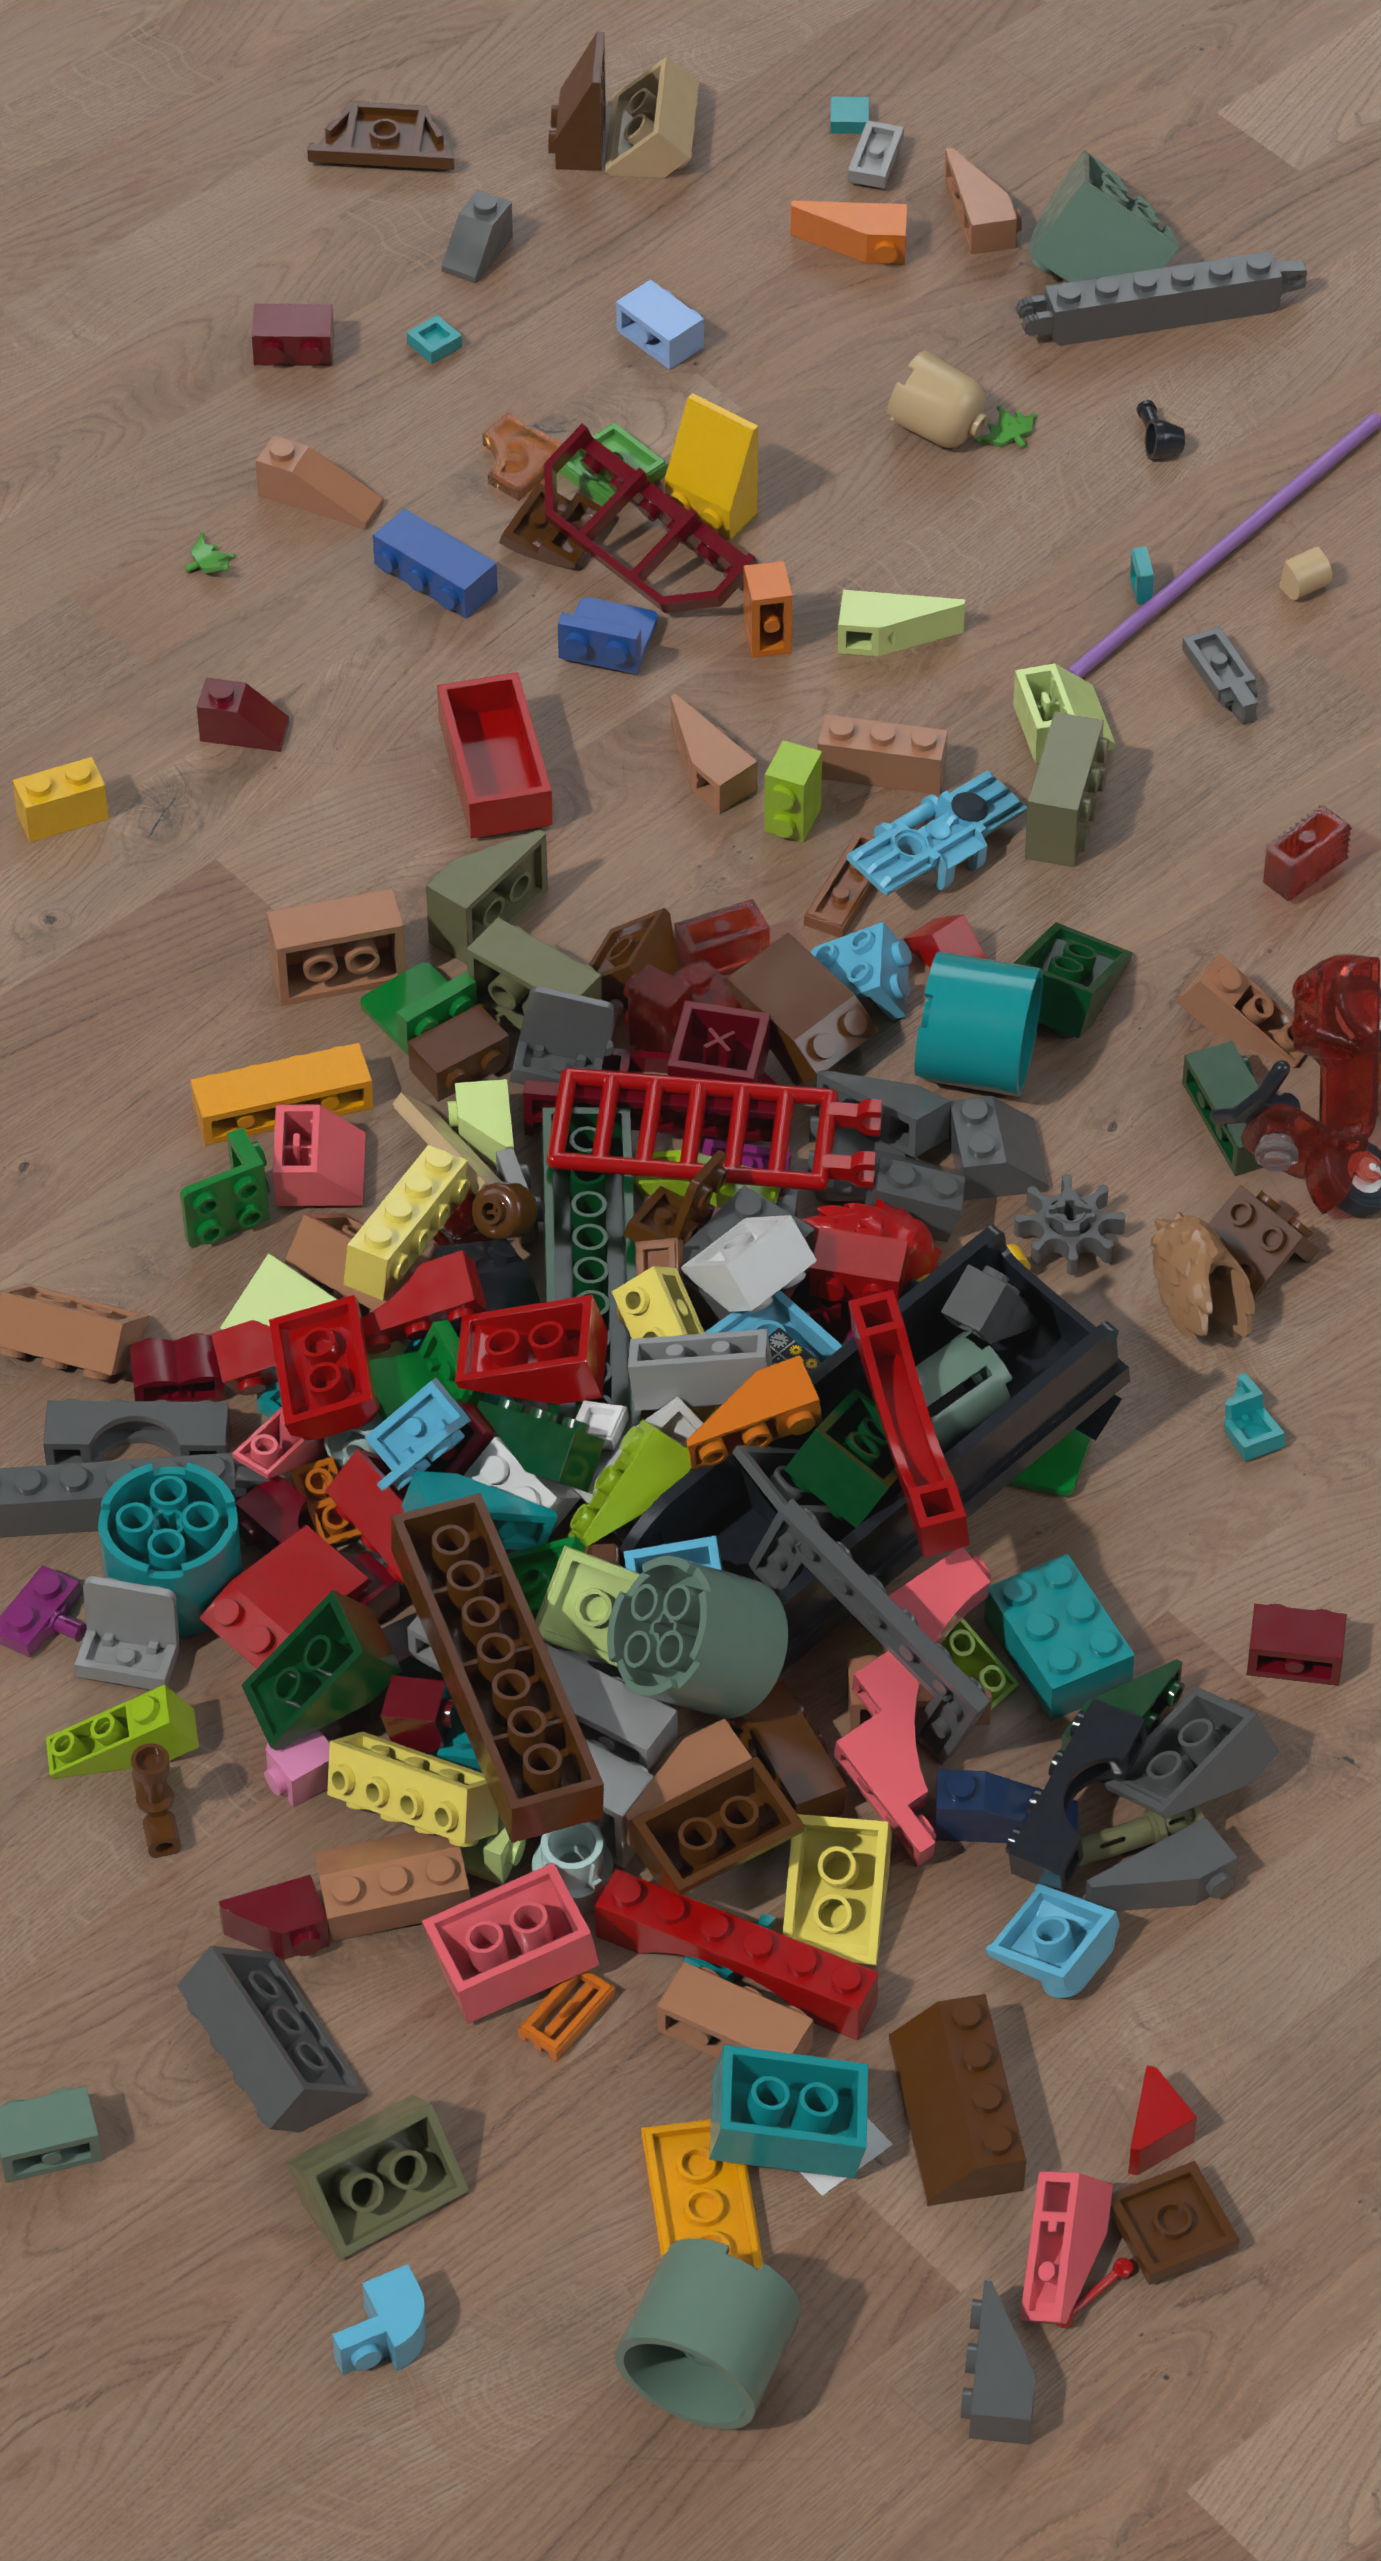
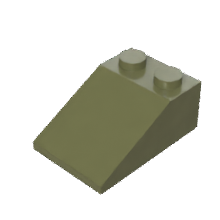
M537 830L455 859L441 872L432 875L426 885L429 943L467 965L466 948L498 917L512 925L548 891L546 833Z

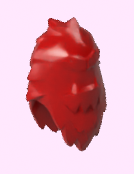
M877 1198L874 1207L861 1203H846L844 1206L825 1205L818 1207V1216L801 1219V1221L815 1229L814 1250L820 1227L907 1240L908 1261L902 1292L911 1278L917 1280L924 1275L932 1273L940 1266L938 1259L942 1251L934 1246L932 1233L921 1220L913 1218L904 1208L896 1209L881 1199Z

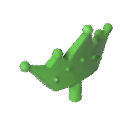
M998 405L996 408L999 411V426L993 425L991 422L988 423L990 433L975 439L978 443L983 442L1001 448L1015 441L1021 449H1024L1027 444L1022 438L1031 435L1033 419L1036 418V413H1031L1030 416L1025 417L1017 410L1015 412L1017 418L1005 411L1001 405Z
M201 532L199 539L190 551L195 561L184 566L186 572L189 573L197 568H200L204 574L221 570L227 571L229 569L228 560L234 559L235 554L215 552L214 550H217L218 546L205 544L204 538L206 534Z

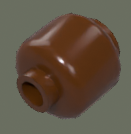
M496 1182L486 1185L477 1193L473 1200V1222L479 1232L490 1239L513 1240L523 1237L533 1228L537 1219L538 1208L536 1199L529 1189L519 1183Z

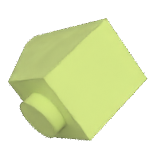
M507 1079L455 1083L456 1101H447L449 1126L458 1127L459 1137L478 1157L496 1168V1152L510 1148L514 1150Z

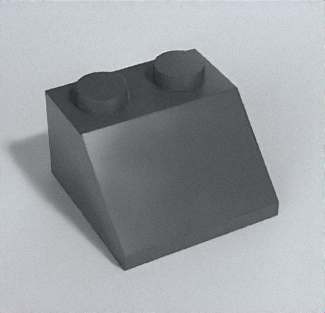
M994 1096L950 1100L949 1142L955 1169L965 1176L963 1201L1027 1194V1189L1030 1186H1035L1040 1192L1049 1190L1033 1118Z
M872 1149L871 1152H876L875 1179L873 1189L866 1188L865 1205L874 1207L878 1198L896 1209L904 1208L913 1218L921 1220L928 1227L933 1239L948 1242L962 1212L965 1176L957 1169Z

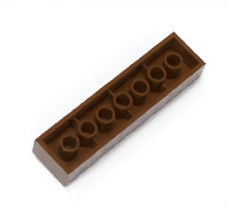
M481 1493L391 1516V1551L511 1843L603 1818V1780Z

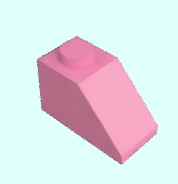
M319 1730L278 1751L270 1748L267 1742V1770L264 1771V1777L272 1792L277 1796L283 1794L293 1808L328 1789L330 1743Z

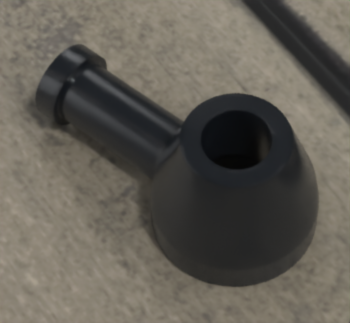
M1144 400L1140 402L1136 411L1146 428L1145 450L1149 459H1164L1182 453L1185 446L1184 429L1168 421L1160 420L1153 401Z

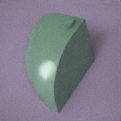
M1083 150L1057 187L1039 218L1030 240V256L1033 258L1031 260L1032 263L1044 273L1051 274L1053 271L1068 282L1163 268L1180 246L1171 227L1167 225L1163 229L1160 227V221L1157 218L1159 213L1143 196L1138 195L1136 199H1133L1127 193L1128 188L1122 183L1123 179L1089 152Z

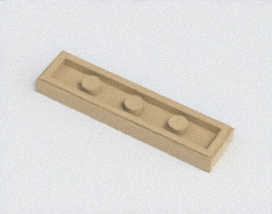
M402 1092L398 1095L393 1103L394 1109L428 1145L468 1160L466 1179L470 1180L469 1189L475 1195L486 1185L502 1182L430 1105Z

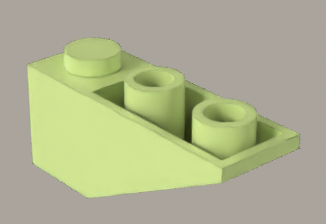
M843 590L838 623V653L879 657L963 633L965 599Z

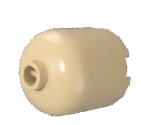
M924 350L918 353L908 364V368L914 371L909 376L905 385L897 382L886 411L888 415L892 416L890 420L945 448H956L965 443L972 435L978 437L988 420V416L984 414L986 409V392L983 386L975 379L929 351Z

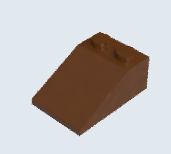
M596 32L561 87L559 105H552L551 128H556V130H549L548 153L555 154L557 170L602 171L606 128L605 32Z
M789 933L781 936L723 979L743 1009L770 1013V1049L795 1086L816 1078L818 1072L829 1069L879 1031L856 995Z

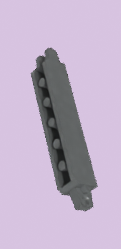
M1266 251L1045 286V294L1022 298V300L1018 301L1015 310L1019 318L1023 319L1021 326L1026 335L1034 337L1035 335L1051 334L1053 342L1064 346L1272 313L1280 306L1281 294L1306 287L1307 269L1303 260L1276 261L1273 252Z
M232 1453L0 1468V1538L98 1531L101 1501L108 1489L126 1473L152 1463L153 1468L170 1466L186 1468L187 1463L203 1467L217 1475L228 1486L235 1502L262 1482L269 1481V1479L264 1478L243 1464L235 1463Z

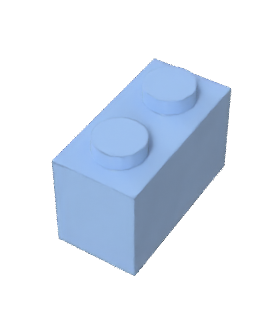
M651 279L616 301V331L669 370L704 348V318L696 310L687 307L676 299L670 291L664 290Z

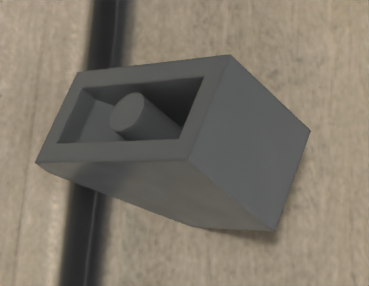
M477 190L458 215L441 265L442 272L476 284L513 237L511 201Z

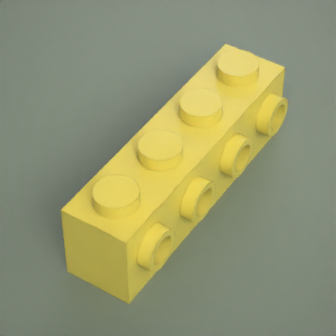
M428 1145L348 1243L343 1285L384 1301L396 1284L403 1279L419 1255L425 1251L427 1245L438 1231L444 1227L457 1207L464 1202L470 1187V1180L466 1179L468 1160Z
M652 1266L612 1291L618 1305L616 1307L618 1318L627 1327L632 1339L705 1333L677 1268ZM722 1404L710 1407L693 1406L688 1408L704 1423Z
M365 1732L330 1741L327 1795L346 1801L347 1807L358 1810H371L379 1813L380 1818L385 1821L410 1824L414 1826L416 1832L422 1834H438L449 1838V1843L455 1846H474L478 1843V1840L498 1834L499 1812L483 1773Z

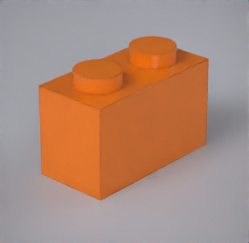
M784 561L745 565L743 624L751 657L792 653L793 595Z

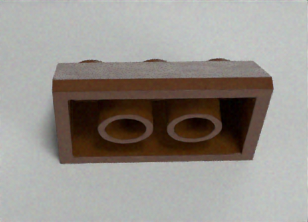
M757 1756L632 1819L635 1851L657 1884L679 1896L805 1831L804 1823Z

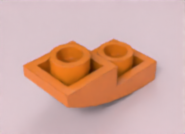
M332 1456L292 1469L288 1475L292 1486L307 1498L309 1527L331 1546L363 1535L354 1524L347 1522L336 1512L335 1506L337 1504L325 1491L338 1474Z

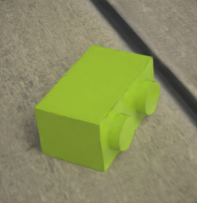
M785 740L782 741L765 773L764 832L781 838L804 842L821 810L822 751Z

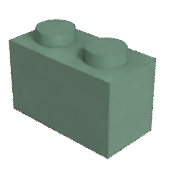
M86 2086L75 2089L61 2088L53 2091L50 2095L28 2100L14 2099L0 2106V2161L6 2183L102 2161L98 2131Z

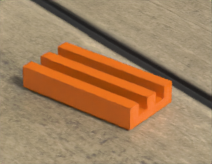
M589 1970L558 1983L518 2028V2038L525 2042L529 2039L533 2042L535 2049L540 2052L543 2049L549 2052V2058L557 2062L613 1999L615 1987ZM581 1980L586 1982L579 1992L562 2007L560 2013L543 2032L537 2030ZM596 1990H598V1992L577 2014V2016L569 2023V2025L560 2033V2035L555 2040H553V2038L558 2034V2032L574 2016V2014L589 1999V1997Z

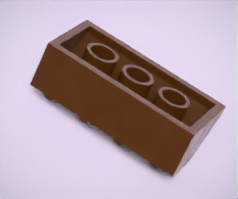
M986 1994L938 2001L889 2034V2043L927 2206L1024 2191L1026 2157Z

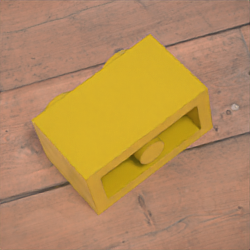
M92 757L12 780L16 813L29 842L109 819L105 784Z

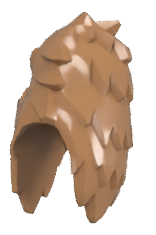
M1178 1212L1174 1220L1156 1219L1154 1223L1157 1232L1151 1238L1150 1249H1152L1153 1269L1158 1279L1162 1304L1166 1305L1169 1317L1182 1335L1188 1338H1195V1333L1205 1336L1208 1331L1209 1318L1217 1325L1220 1324L1231 1338L1236 1337L1237 1333L1244 1338L1248 1337L1251 1334L1252 1315L1255 1313L1254 1298L1250 1288L1251 1284L1243 1269L1221 1242L1220 1235L1207 1222L1192 1215L1184 1216Z

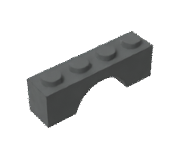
M119 1399L110 1401L47 1400L43 1440L46 1465L99 1462L111 1450L132 1443H146L161 1447L173 1457L229 1453L231 1437L228 1402H214L210 1400L200 1402H170L167 1400L123 1401Z

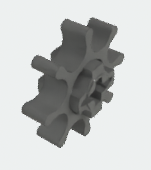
M1069 1174L1062 1176L1061 1193L1057 1196H1046L1035 1186H1030L1027 1189L1026 1206L1038 1213L1034 1215L1017 1214L1014 1220L1015 1236L1034 1235L1039 1238V1240L1031 1244L1030 1261L1033 1264H1039L1047 1254H1061L1067 1259V1273L1070 1275L1077 1273L1078 1255L1082 1253H1094L1103 1262H1111L1113 1242L1103 1238L1102 1235L1108 1233L1122 1235L1125 1228V1214L1123 1212L1108 1214L1100 1211V1209L1108 1204L1109 1188L1106 1185H1100L1096 1192L1091 1195H1079L1072 1190V1176Z

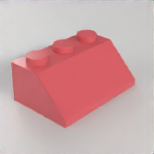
M554 1862L422 1920L423 1927L448 1987L467 2024L599 1966L592 1934Z

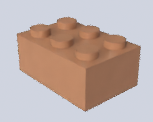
M393 889L329 899L322 902L266 912L271 970L281 1006L374 989L406 971L404 928Z

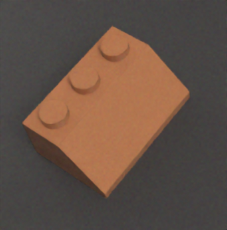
M344 1213L304 1214L284 1263L297 1269L298 1273L316 1285L323 1283L333 1288L332 1295L337 1299L355 1294L359 1303L370 1308L369 1313L389 1301L408 1282L420 1264L430 1261V1258L422 1254L419 1255L403 1279L396 1284L385 1300L382 1301L343 1285L347 1245L364 1224Z
M24 1283L0 1290V1353L14 1358H26V1354L42 1357L41 1364L51 1368L67 1369L68 1365L84 1368V1376L98 1380H109L110 1375L126 1371L130 1363L129 1345L141 1340L149 1323L150 1315Z
M413 1831L314 1852L332 1942L422 1923V1920L471 1899L460 1846L450 1844L449 1838L438 1834H422Z

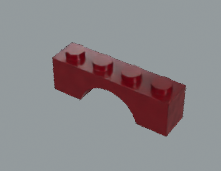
M280 1475L270 1478L269 1481L262 1482L235 1502L239 1536L249 1546L255 1544L266 1555L305 1525L309 1526L307 1498ZM368 1552L357 1556L345 1557L372 1580L356 1601L370 1607L378 1623L400 1607L399 1581L393 1578L380 1562Z

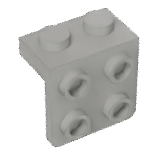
M87 1577L83 1586L87 1630L74 1664L75 1676L149 1690L164 1684L168 1686L180 1651L175 1593L169 1589L157 1586L118 1581L109 1577Z

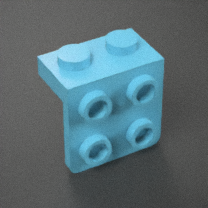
M884 922L823 943L811 951V954L850 989L858 1000L870 996L891 1021L906 1016L907 997L910 995L908 973L912 956L908 945L903 940L900 941Z
M437 1378L430 1381L364 1437L392 1470L376 1484L382 1492L391 1485H394L399 1491L411 1482L415 1471H425L431 1466L430 1462L426 1459L427 1457L432 1462L465 1437L460 1429L469 1423L471 1419Z

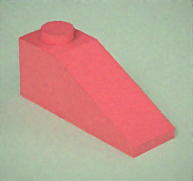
M1039 2171L1020 2313L1021 2321L1067 2323L1107 2235L1113 2184L1081 2173Z

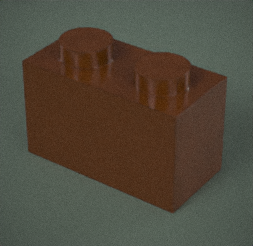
M481 1004L408 1041L409 1069L438 1102L455 1094V1083L476 1082L487 1075L499 1072L504 1066L510 1064L509 1035Z

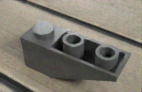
M968 1264L941 1311L951 1324L966 1332H972V1335L989 1344L1036 1328L1039 1323L1029 1310L1031 1303L1019 1296L1020 1291L1008 1283L1010 1279L989 1266H985L983 1271H980Z
M984 2280L982 2300L972 2299L970 2329L979 2330L978 2344L968 2343L965 2373L975 2375L973 2388L963 2387L960 2418L970 2419V2439L1030 2445L1036 2375L992 2281Z

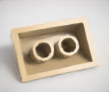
M667 56L614 94L605 172L610 176L665 178L676 169L684 168L692 157L699 82Z

